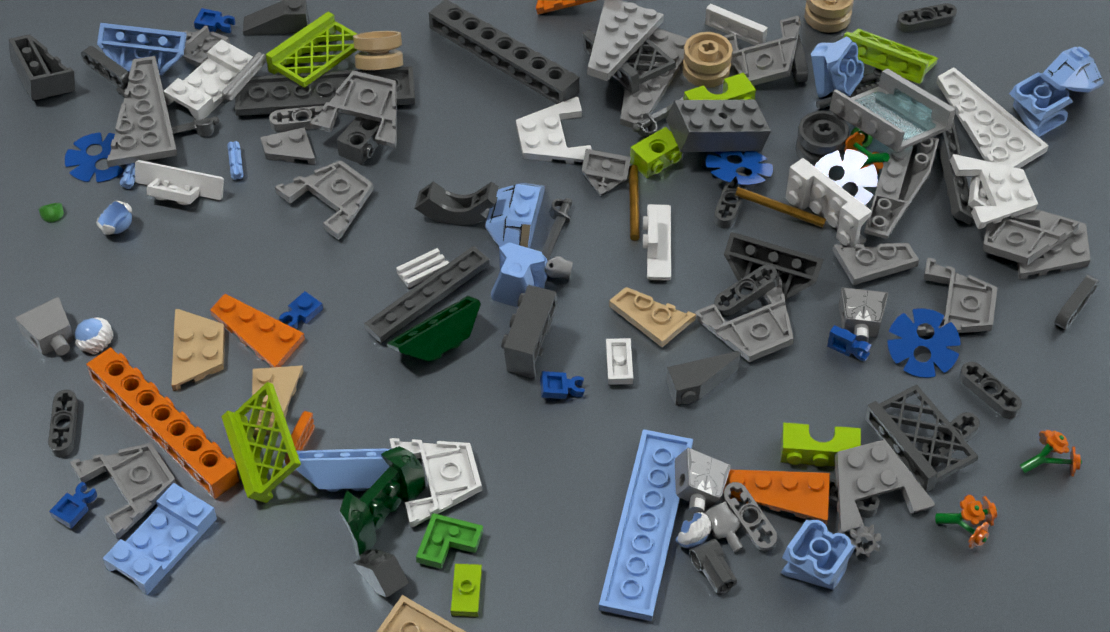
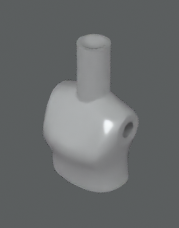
M560 256L548 260L545 272L551 278L570 280L573 262L565 260Z
M727 502L718 504L704 512L711 522V534L715 539L726 538L733 552L743 548L735 534L741 527L740 520L732 513Z

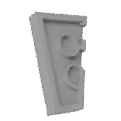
M909 243L879 244L878 247H865L864 244H855V247L843 248L842 245L833 246L835 256L853 285L914 268L919 264V259Z

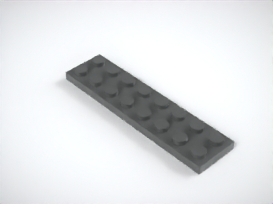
M413 66L381 70L326 72L305 88L284 75L254 76L235 96L236 116L271 114L276 110L325 105L326 102H330L336 95V90L352 71L396 80L397 105L415 104ZM300 73L298 75L305 78L311 73Z

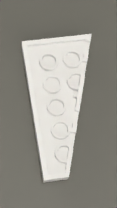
M953 67L937 77V85L950 106L956 109L955 114L985 161L1021 168L1047 152L1049 145Z

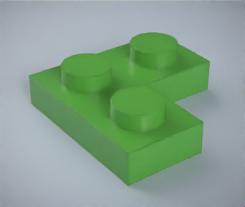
M433 513L417 552L416 562L442 569L450 547L476 553L483 534V526Z

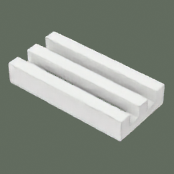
M436 248L396 267V272L409 289L429 278L449 262L445 261L443 254L440 255L439 249Z

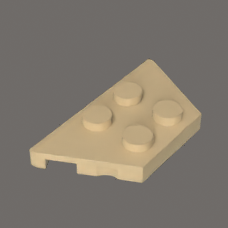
M175 309L171 384L173 391L181 389V384L192 379L197 382L208 374H214L224 369V324Z

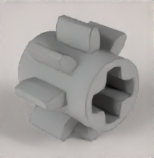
M861 522L856 531L850 529V535L855 538L850 539L851 544L856 546V556L862 553L866 554L869 558L873 550H880V546L876 541L881 540V534H874L873 524L870 527H866ZM866 537L868 543H863L861 538Z

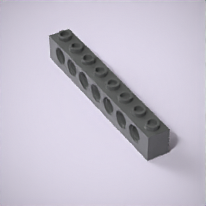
M444 0L429 12L430 29L552 102L558 104L574 98L579 93L580 77L575 73L561 67L558 63L532 50L524 43L515 40L507 33L498 30L474 14L462 9L457 4Z

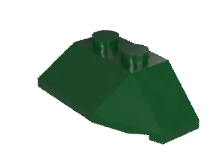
M466 296L459 302L448 306L388 342L387 345L389 348L400 353L426 361H435L441 358L444 352L461 346L463 341L470 337L481 306L480 300Z

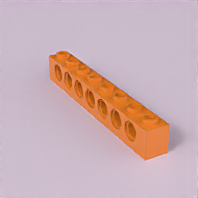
M110 347L86 364L90 378L214 499L239 482L236 462L231 457L226 458L217 443L214 441L211 443L207 440L203 430L198 426L194 427L183 411L179 413L167 396H161L153 382L148 383L137 367L132 368L122 353L118 354Z

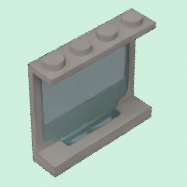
M890 69L882 71L878 87L850 98L837 89L834 90L829 109L895 152L902 151L951 129L956 111L954 107Z

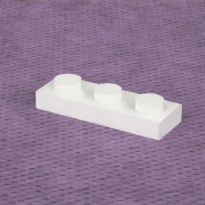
M711 3L706 8L705 25L727 34L735 33L737 38L753 45L766 43L768 27Z

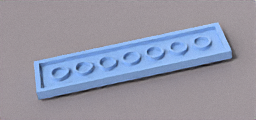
M643 429L599 602L600 611L652 621L680 498L676 495L675 458L687 448L692 449L693 439Z

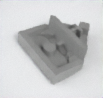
M204 26L196 32L180 31L187 33L184 58L186 62L197 68L208 59L207 52L221 39L231 44L229 37L209 32L208 26Z
M586 149L581 172L601 196L627 180L631 157Z

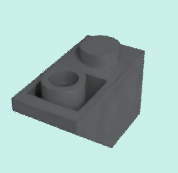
M369 549L359 556L360 559L353 563L374 591L384 597L390 596L409 583L395 555L377 549Z

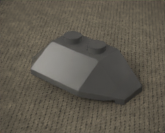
M734 232L730 233L724 256L738 281L763 265L775 267L782 281L785 300L817 282L824 260ZM766 274L764 278L769 280L771 279V276ZM756 280L755 283H756L757 287H759L760 284H759L758 281ZM745 286L746 288L753 289L752 286Z

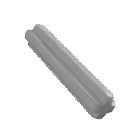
M257 52L221 92L224 100L232 101L267 62L266 55Z

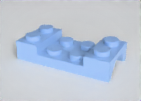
M175 483L156 501L158 507L126 541L120 539L103 557L107 570L110 572L118 570L132 579L146 595L153 590L217 519L214 507Z

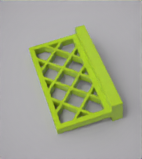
M328 11L266 54L268 71L274 75L279 72L305 88L357 51L354 48V44H345V41L353 40V36L357 33L336 22L334 14ZM336 30L342 33L338 35H332L336 32ZM342 41V44L329 45V42ZM321 42H326V45H318V44L321 43ZM330 51H342L337 55H329ZM314 52H326V55L314 56ZM305 53H311V56H302V55L305 54ZM314 62H326L322 66H314ZM298 63H311V66L298 67ZM289 64H295V67L286 66H288ZM298 73H311L305 78L298 75Z
M857 29L853 33H844L843 38L847 36L852 42L857 44L858 60L881 70L890 69L901 77L918 84L923 82L925 74L938 61V58L861 29Z
M267 382L235 412L226 411L221 416L247 498L264 503L269 502L273 498L272 490L301 465L274 385ZM268 395L266 407H261L264 397ZM252 409L250 420L248 422L247 416H245V414ZM260 410L264 411L261 425H256ZM274 413V423L272 428L268 427L271 414ZM255 428H258L259 432L255 442L253 434ZM268 430L271 431V434L269 437L268 444L266 446L263 445L266 436V432ZM281 433L282 439L280 447L276 448L275 445L278 438V434ZM262 448L266 449L263 462L260 458ZM278 451L275 465L271 466L273 452ZM288 453L290 462L282 468L285 454ZM273 469L271 479L268 481V470Z

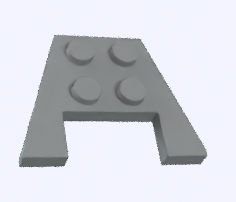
M799 15L780 20L783 38L739 50L735 33L725 35L724 37L732 45L731 65L738 74L744 72L753 86L790 76L801 25Z
M352 71L336 90V95L332 100L326 102L322 107V112L317 118L314 117L310 123L314 129L331 132L339 112L378 121L381 124L375 137L376 143L396 148V80Z
M341 160L315 170L313 175L305 178L299 176L294 178V182L284 186L281 183L275 187L276 194L288 203H292L305 192L310 191L337 211L323 222L324 230L338 240L343 236L374 190L372 182Z
M1035 209L1034 211L1013 217V220L1050 230L1059 216ZM1079 222V230L1029 265L1017 262L1018 279H1027L1028 275L1038 274V276L1047 275L1048 271L1057 269L1061 272L1089 266L1091 259L1086 224Z
M1059 216L1050 230H1046L1006 217L999 223L994 224L991 222L987 224L983 251L1029 265L1079 230V221Z
M927 258L924 280L949 285L945 315L939 328L952 322L958 333L991 331L994 321L997 287L970 275L968 277L955 272V268L948 265L946 268L936 264V260ZM927 323L920 324L917 328L918 336L934 335V328Z
M781 279L776 287L763 295L769 305L726 322L715 304L695 311L698 322L734 351H739L740 355L748 362L793 344V334L786 309Z
M885 439L839 451L835 454L839 533L850 532V529L857 530L861 522L863 524L856 501L901 489L910 514L932 509L935 506L933 500Z
M152 443L118 450L119 453L112 455H94L93 459L80 461V459L70 461L77 477L84 483L107 471L128 505L105 516L106 523L116 539L121 538L140 520L173 483L176 484L174 476Z

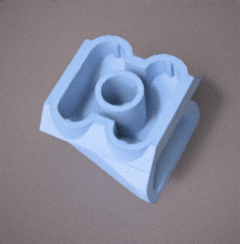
M847 36L835 43H819L811 53L816 91L819 98L825 97L834 89H837L846 96H850L864 77V64L857 57L858 46Z
M1040 72L1016 84L1009 93L1014 98V109L1027 128L1038 137L1066 122L1068 112L1063 108L1073 102L1069 97L1070 94L1067 89H1056L1040 77L1042 75Z
M509 242L499 247L500 272L491 290V299L518 308L519 296L521 293H525L528 285L545 289V282L547 280L545 266L548 261L542 252Z
M806 520L783 554L782 558L788 562L780 573L790 578L833 590L843 577L848 561L856 546L851 544L849 537L845 534H833L828 531L822 521Z

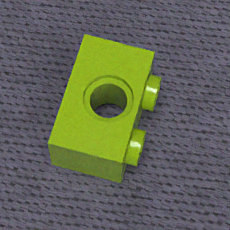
M664 127L630 147V164L638 166V171L646 178H649L654 174L660 173L669 165L677 163L682 158V152H680L672 132L667 127Z

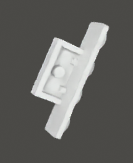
M142 160L135 162V182L148 185L147 195L154 196L158 200L169 199L177 201L178 204L187 205L191 204L199 196L216 200L223 198V177Z
M649 204L647 206V216H643V230H647V234H643V248L647 249V279L671 280V206Z

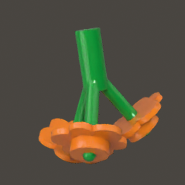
M855 132L847 138L844 152L850 149L859 150L864 153L868 159L861 169L874 165L878 175L879 169L883 168V162L889 161V154L871 153L862 147L865 135Z
M1040 431L1039 441L1045 447L1039 454L1020 464L1024 473L1026 474L1043 463L1070 464L1071 477H1074L1076 470H1080V465L1082 464L1080 454L1075 453V446H1072L1070 459L1045 458L1050 452L1068 453L1069 448L1067 446L1069 443L1060 432Z
M967 495L964 497V500L960 501L961 513H936L935 522L936 524H958L972 534L968 543L969 548L973 549L975 546H981L987 541L989 537L988 527L989 525L994 526V520L997 518V508L993 502L990 503L986 496L982 497L983 504H981L972 495ZM984 519L986 520L976 530L963 521H970L973 525H976Z

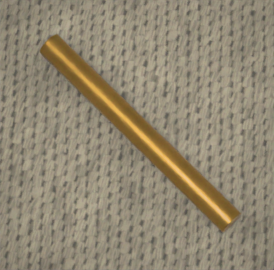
M631 165L629 166L630 239L637 241L640 238L638 166Z
M740 187L737 188L735 196L822 228L826 221L825 218Z

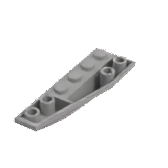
M905 131L903 141L919 134ZM931 137L899 152L888 148L887 153L890 159L888 162H884L871 206L872 214L867 220L864 233L886 239L889 237L929 177L939 139Z

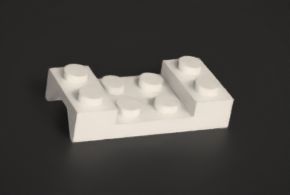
M221 39L207 52L208 59L187 78L184 80L177 78L163 91L166 104L170 105L175 101L189 109L193 117L196 118V121L206 118L224 101L221 92L253 56Z
M804 158L790 166L785 196L788 202L800 210L809 207L814 213L825 218L832 227L837 229L836 239L842 245L855 247V244H864L866 238L860 234V230L872 214V211Z

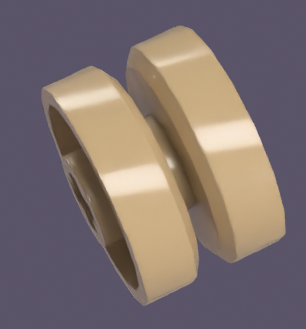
M806 0L805 20L812 28L820 32H839L845 29L851 21L854 0Z
M372 31L353 36L354 48L362 51L355 55L357 69L381 70L403 65V53L396 50V48L402 45L401 32Z
M700 32L686 40L682 70L687 81L699 87L704 85L706 88L722 85L724 79L729 77L731 71L733 49L729 40L713 32Z

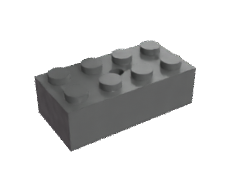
M674 100L666 119L680 152L762 151L771 133L756 100Z

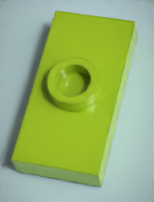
M455 564L451 616L478 617L482 565Z

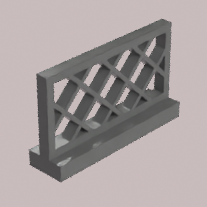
M588 30L583 33L584 51L591 56L596 34ZM648 38L637 49L639 50L638 54L633 53L629 60H636L635 63L625 62L613 75L631 94L640 91V84L676 68V62ZM643 51H651V52H653L654 54H653V55H650V54H642V52H643ZM640 60L651 61V64H639ZM655 62H665V63H666V64H664V65H654ZM637 70L648 71V72H647V73H644V74H642V75H639V73L637 72Z
M917 384L879 404L877 401H874L867 405L865 420L882 440L885 439L926 492L934 489L935 483L978 461V455ZM915 394L921 401V405L905 403L906 398ZM889 407L901 409L900 416L889 415L885 409ZM903 411L919 412L918 420L903 418ZM921 414L933 415L936 418V424L920 421ZM901 424L915 426V435L904 433L900 429ZM919 427L934 430L933 438L918 436ZM937 431L948 433L952 437L951 442L936 439ZM916 442L931 445L930 453L919 451L915 447ZM934 445L950 448L949 456L933 454ZM952 450L964 451L968 457L964 459L952 458ZM931 461L947 463V467L937 473L931 466Z

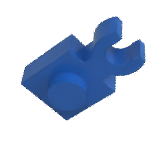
M201 8L194 21L195 29L201 30L204 26H208L209 32H216L217 29H221L224 33H231V25L236 24L235 17L230 15L222 17V12Z
M304 291L288 305L289 312L281 314L279 321L283 323L291 321L288 325L297 329L300 321L307 324L321 312L323 304Z
M835 325L829 333L827 347L848 357L852 353L861 361L867 360L870 355L868 351L872 346L868 342L857 341L855 334Z
M542 371L540 375L541 398L566 399L568 393L574 397H583L585 389L577 388L575 385L582 386L584 377L575 376L572 379H567V373Z
M84 482L79 483L73 496L66 493L49 511L51 517L72 529L89 511L87 503H91L97 498L96 489L92 488L89 493L84 494L87 490L86 484Z

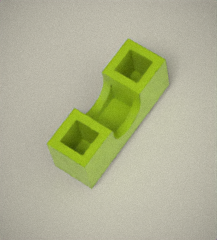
M743 72L724 79L722 94H712L703 85L685 91L683 100H755L756 89Z
M783 422L780 462L792 465L809 464L818 467L835 466V454L837 452L861 446V428L835 426L832 440L818 442L810 436L809 424Z

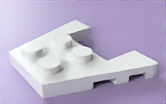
M579 97L571 98L516 120V129L523 159L547 162L557 159L565 160L566 164L583 162L585 150L591 149V145L567 148L560 121L582 117Z
M956 154L952 155L950 163L955 175L979 176L991 206H974L971 214L978 229L986 227L988 223L993 222L996 224L1001 222L1003 218L1009 216L1013 218L1036 209L1038 202L1023 169Z
M399 438L390 439L391 448L400 446L412 452L417 459H422L431 495L428 498L405 502L410 528L430 519L433 513L439 514L482 491L470 443L437 441V444L422 443V440L412 439V442H402Z

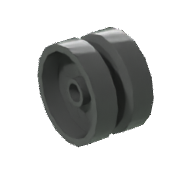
M815 111L807 114L801 119L798 127V138L795 147L798 158H804L815 166L822 157L838 150L843 161L845 156L844 148L846 147L845 142L849 135L848 124L843 118L828 111Z

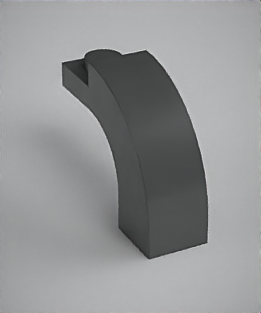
M433 181L419 191L414 209L441 223L454 225L476 224L487 219L489 209L497 202L496 196L499 186L490 182L475 193L460 195L445 190Z

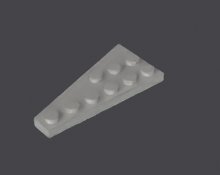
M605 0L588 64L587 75L608 81L663 23L664 14L658 13L653 9L637 6L631 2Z
M659 28L648 37L649 40L676 62V68L640 84V91L631 94L625 88L620 125L632 128L634 124L643 120V114L649 113L651 115L683 65L684 46L689 38ZM643 51V52H642V54H650V55H653V54H654V53L651 52V51ZM629 60V63H635L636 60ZM640 60L639 64H651V61ZM655 62L654 65H664V64H666V63H665V62ZM637 70V72L639 73V75H642V74L648 72V71Z
M156 57L133 59L128 77V86L124 92V102L121 104L115 127L116 133L114 140L112 139L110 155L107 158L108 167L135 163L138 160L148 161L177 156Z

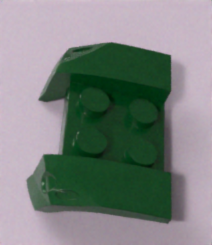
M400 446L381 454V457L390 467L360 499L347 491L342 501L340 515L350 532L358 559H360L359 556L363 552L371 549L377 542L375 529L378 530L383 525L388 514L391 511L397 510L401 501H414L426 488L424 470L420 462L412 452Z

